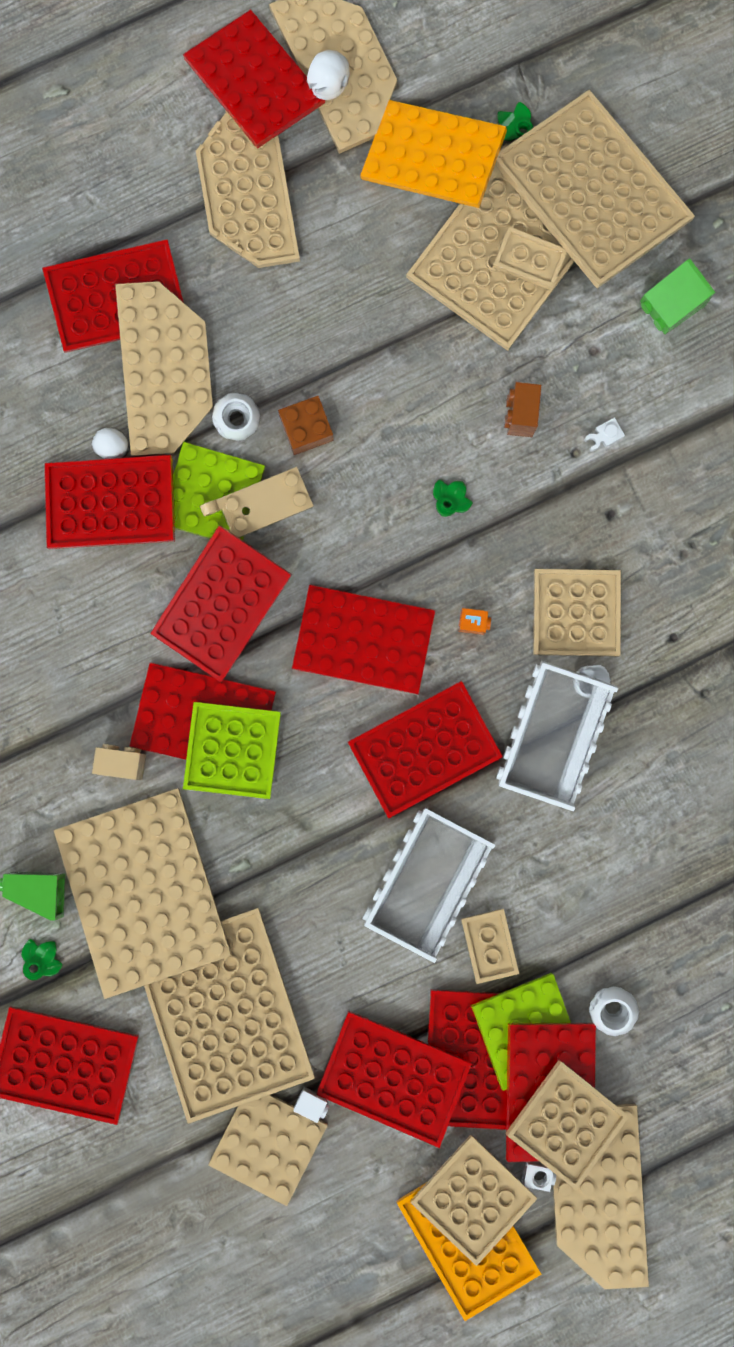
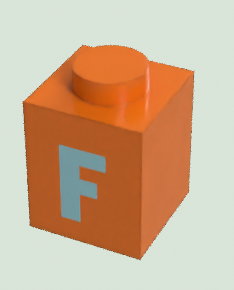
M462 608L458 632L484 635L486 630H490L491 617H488V611Z

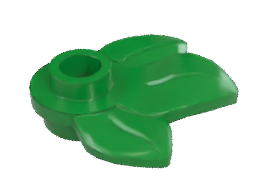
M521 102L517 103L514 113L499 111L497 113L499 125L506 126L507 128L504 138L506 141H512L524 135L525 133L520 132V129H525L528 132L534 128L530 122L531 112Z
M438 480L435 483L433 496L437 500L436 510L441 516H452L455 512L464 513L471 508L473 502L465 497L466 485L463 481H454L449 486L442 480ZM444 503L449 504L450 507H445Z
M32 939L25 943L21 956L25 962L23 974L27 979L34 981L42 976H54L60 971L63 964L54 959L57 952L55 941H48L39 946ZM32 965L38 966L37 972H30V967Z

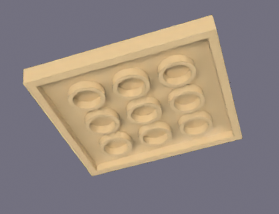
M534 569L533 655L619 657L621 637V570Z
M558 1060L505 1134L577 1190L629 1116Z
M270 1094L237 1107L208 1166L287 1206L328 1124L320 1119L316 1123L294 1112L293 1105Z
M471 1134L410 1202L477 1266L537 1200V1197Z

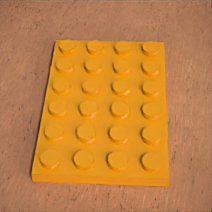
M389 100L360 177L365 181L479 208L507 128L498 124Z
M425 1184L396 1201L464 1321H467L541 1275L539 1268L514 1225L476 1266L411 1204V1199Z

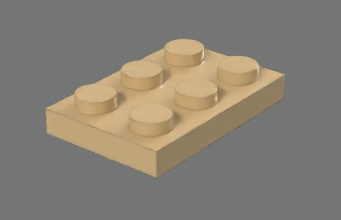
M509 226L492 268L552 291L567 252L563 247Z
M504 909L461 918L476 984L519 974Z

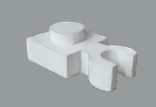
M614 417L596 427L595 431L597 434L587 435L584 441L593 440L595 442V445L589 449L592 452L600 446V443H603L606 448L624 438L625 435Z

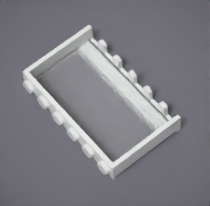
M541 660L540 665L536 664L532 674V677H535L534 683L527 688L525 697L528 700L526 705H522L519 710L518 718H520L518 727L514 726L510 738L513 739L511 747L507 746L503 758L506 759L504 767L500 766L496 779H499L500 787L574 811L576 796L581 792L584 774H587L589 770V760L592 753H595L598 735L603 731L606 713L611 709L612 704L610 702L618 687Z
M424 808L423 811L419 810L413 820L416 823L413 831H407L403 839L406 842L403 850L398 849L393 861L396 863L392 870L388 868L383 878L386 881L384 887L377 889L373 900L376 901L373 908L368 907L362 919L365 920V927L435 963L437 960L436 956L441 946L443 947L451 926H454L461 907L466 903V897L470 889L474 887L477 881L476 878L481 868L485 866L486 858L495 845Z

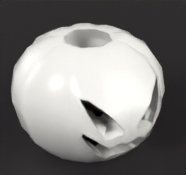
M325 50L314 57L308 71L307 83L317 98L332 100L339 97L344 91L350 75L349 63L346 57L333 50Z
M229 393L219 399L214 406L212 415L213 424L219 434L226 439L236 441L245 440L254 434L260 419L259 408L253 399L239 393ZM239 411L243 414L244 421L241 425L235 426L230 422L229 416L232 412Z
M612 986L597 991L595 997L590 1002L589 1012L592 1023L596 1025L598 1030L607 1035L618 1036L626 1034L632 1030L638 1020L639 1009L635 998L621 987ZM619 1002L620 1011L616 1014H610L605 1008L606 1004Z

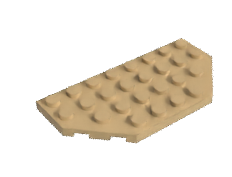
M277 0L269 4L270 11L295 63L306 76L314 57L325 50L338 51L346 57L349 63L350 75L344 91L335 99L325 100V104L318 108L339 154L374 139L388 101L391 99L396 88L397 78L363 8L343 0Z
M225 111L226 113L221 120L217 121L208 133L207 139L196 150L210 235L257 268L299 262L300 257L279 137L277 135L257 149L228 112Z
M160 282L115 284L131 457L174 454L204 417L213 409L205 321Z
M622 1104L616 1106L629 1116L579 1188L575 1190L557 1175L555 1185H553L556 1244L604 1289L649 1287L637 1105Z

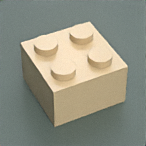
M103 744L102 748L96 747L92 774L142 780L146 755L140 754L141 749L125 747L124 751H119V746Z

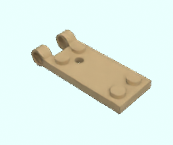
M295 467L219 499L201 505L200 509L204 517L222 510L229 526L228 531L240 538L313 507V504L298 468ZM248 507L250 514L244 515L242 509Z

